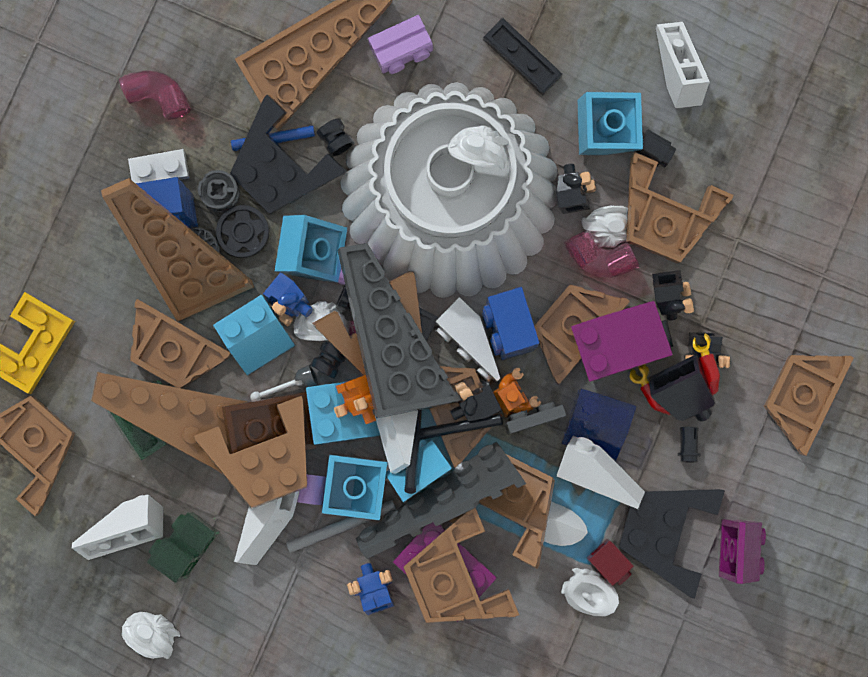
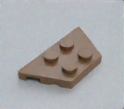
M569 285L535 324L534 327L539 345L553 378L558 385L581 359L571 326L621 311L630 302L628 299Z
M138 299L135 301L136 315L132 332L134 340L131 347L130 361L171 385L183 389L231 357L232 354L144 302Z
M788 356L764 408L799 454L807 456L854 357Z
M439 366L441 369L443 368L448 376L447 380L454 392H456L455 385L464 382L471 391L479 387L478 383H480V380L474 368ZM458 402L430 408L436 425L467 420L463 416L454 421L450 410L459 406ZM491 427L441 436L454 468L466 458Z

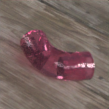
M144 70L119 78L121 89L129 104L142 99L152 98L160 105L166 120L183 117L191 111L188 99L179 84L164 73Z
M589 230L583 231L564 242L570 256L577 265L593 276L613 278L627 274L640 267L628 242L615 249L604 250L595 243Z

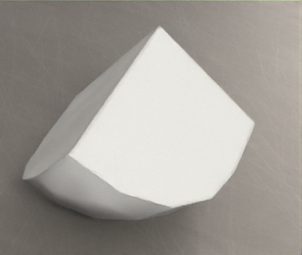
M551 502L544 542L566 546L581 541L588 533L583 520L570 509Z

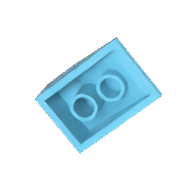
M345 382L306 387L314 445L380 436L377 422L365 424L362 414L353 417L350 412H347L348 414L345 416L336 417L334 407L344 404V398L341 393L338 394L336 386Z

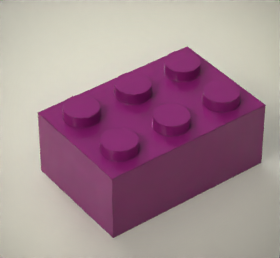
M432 522L424 526L422 533L410 541L394 559L393 563L406 574L404 566L445 531L441 525L435 526ZM459 542L457 546L477 595L480 597L497 577Z

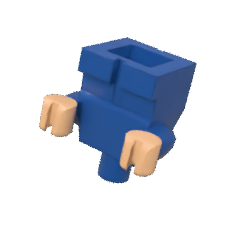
M281 272L263 293L268 303L272 305L274 312L279 315L281 323L287 327L293 321L292 316L298 317L301 313L308 317L313 311V308L308 305L309 302L295 282Z
M371 563L360 566L363 576L357 578V581H353L352 584L348 583L347 587L350 595L360 596L363 611L370 615L394 607L395 605L388 585L393 581L390 570L374 572Z

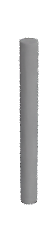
M393 500L382 504L380 517L392 510H396ZM348 517L286 542L289 552L292 553L373 519Z

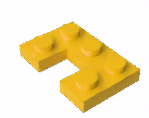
M24 292L10 317L34 331L20 354L0 343V377L24 392L32 394L76 321Z

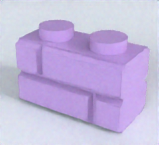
M419 15L368 38L370 49L383 74L388 71L390 74H395L405 68L404 64L412 60L421 62L430 56L429 52L433 51L432 41Z

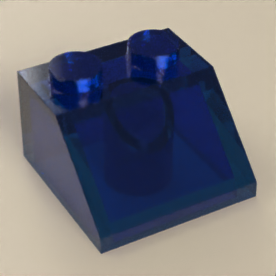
M579 389L561 444L567 446L573 436L584 437L591 440L593 444L600 446L616 461L628 435L636 406L589 390Z

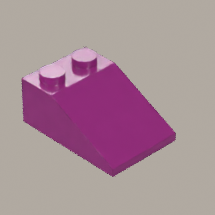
M654 301L571 326L589 382L673 355Z
M721 519L719 577L738 584L760 580V574L763 575L765 568L764 558L761 557V545L764 546L766 541V530L762 528V522Z

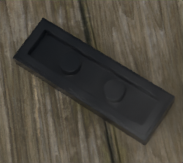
M503 17L483 37V40L542 96L562 77V73Z

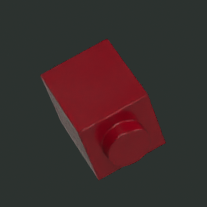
M606 539L586 558L612 586L615 583L618 585L623 584L632 575L629 570L634 566L609 539Z

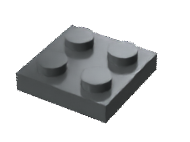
M550 402L536 408L537 413L528 415L527 410L510 415V421L504 424L507 434L509 435L566 416L563 405L556 407L555 402Z

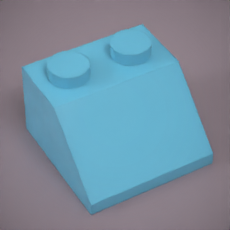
M586 92L577 100L579 155H611L643 149L641 93Z
M307 215L283 216L275 271L295 277L338 282L341 264L337 250L340 247H345L347 227Z
M263 295L258 296L213 325L227 349L247 376L295 346Z
M425 439L420 441L417 486L414 494L452 469L433 440L428 443ZM406 468L397 474L390 473L389 469L386 471V476L404 502L414 495L404 491Z
M329 454L322 513L380 520L387 462Z

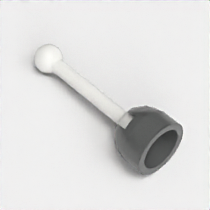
M308 365L297 371L294 380L260 393L253 392L250 399L251 401L261 400L263 397L295 385L305 390L306 387L318 386V381L313 368Z

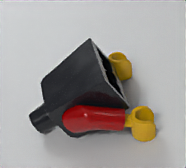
M704 334L707 345L704 347H700L697 344L695 337L693 339V348L701 353L702 357L700 358L695 354L648 379L649 368L646 365L638 367L643 377L638 376L634 369L630 372V380L636 384H641L640 390L652 409L672 415L678 421H684L695 416L698 421L703 422L711 417L712 410L710 408L715 405L714 395L719 391L720 373L714 355L709 352L711 343L709 335Z

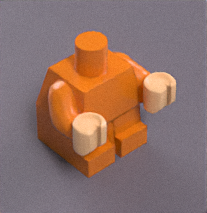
M515 368L511 373L505 375L499 384V388L493 391L505 418L512 413H519L525 410L528 413L541 404L540 401H537V396H533L528 400L524 392L521 393L520 390L522 389L516 381L520 380L524 375L523 372H519L521 371L520 368Z
M366 375L336 386L338 394L341 393L344 398V404L334 407L337 418L348 414L347 412H350L353 417L362 414L365 424L376 421Z

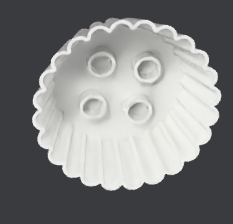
M458 82L447 85L444 90L438 85L428 84L419 90L418 95L413 92L401 93L395 99L394 106L385 105L378 108L374 113V123L366 124L359 129L357 133L359 145L352 147L346 154V164L350 170L342 176L340 182L343 192L348 195L342 204V211L348 220L353 221L350 226L351 238L358 244L368 243L380 265H382L385 271L384 275L388 280L392 281L408 271H412L415 275L417 293H423L431 289L432 293L437 297L447 298L457 290L464 296H473L481 290L483 285L487 288L501 286L506 280L507 273L512 275L519 274L527 265V256H533L542 250L544 245L542 234L551 230L555 221L554 214L550 209L558 202L557 187L552 184L557 176V166L551 159L546 157L549 153L548 141L545 137L534 134L536 128L533 119L525 114H517L516 106L511 100L507 98L494 100L491 91L483 87L474 88L469 92L465 85ZM483 125L490 127L492 131H498L501 137L509 141L508 145H503L507 155L505 167L503 170L498 166L487 168L461 161L449 153L450 141L458 132L465 128Z

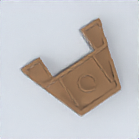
M635 152L630 158L626 242L672 262L680 263L702 237L708 226L720 215L721 210L729 204L734 195L712 185L708 186L698 211L648 190L658 162Z
M408 271L389 283L393 290L397 291L401 298L400 302L406 312L410 313L422 333L415 275L412 271ZM334 311L312 323L362 375H366L357 334L349 336L338 312Z
M29 396L0 413V444L35 475V478L16 500L34 516H38L47 500L75 436V432L34 396Z
M302 396L277 405V410L287 432L286 434L236 453L229 454L219 427L194 435L196 443L204 450L210 460L219 468L251 509L307 488Z
M507 455L526 484L519 488L513 484L502 489V496L492 499L491 496L479 500V504L526 528L512 555L538 569L555 480L553 477ZM461 514V515H459V516H457V517H455V518L449 520L448 522H450V523L453 524V523H454L456 520H458L463 514Z
M476 508L464 513L404 566L426 623L516 617L519 615L509 589L479 600L457 546V543L485 532Z

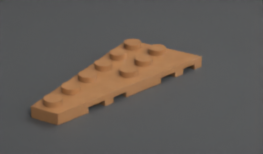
M335 0L235 58L236 63L260 103L268 94L287 112L275 126L277 131L285 125L393 3V0Z
M130 178L101 190L103 199L177 322L254 288L250 278Z
M99 372L96 375L91 399L93 403L220 473L222 472L214 465L209 456L196 443L194 435L219 427L228 448L222 406L248 402Z

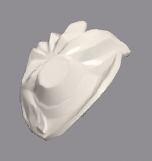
M485 125L469 127L461 130L452 138L448 151L451 156L469 164L487 168L498 166L503 170L507 160L503 145H508L509 141L501 137L498 131H492L490 127Z
M624 206L601 207L594 210L587 218H582V226L590 237V240L586 243L600 248H615L618 244L625 242L627 238L628 208Z
M318 301L310 305L313 308L312 313L308 317L300 313L293 324L294 334L299 339L324 341L327 339L312 323L336 311L348 334L350 333L349 323L342 314L344 311L335 308L336 305L333 302Z
M572 569L575 575L569 581L564 582L561 593L565 594L567 602L574 609L592 616H607L614 613L619 604L615 588L604 580L599 572L589 569Z
M137 612L128 617L122 626V637L127 645L140 655L152 659L161 657L169 659L173 652L174 637H180L179 631L161 614L154 615L148 612Z

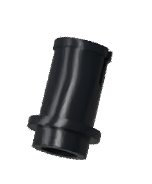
M680 427V453H677V456L680 457V462H698V457L701 456V453H698V427Z

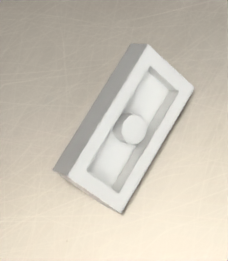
M184 149L128 159L131 180L134 183L178 177L180 180L190 178Z

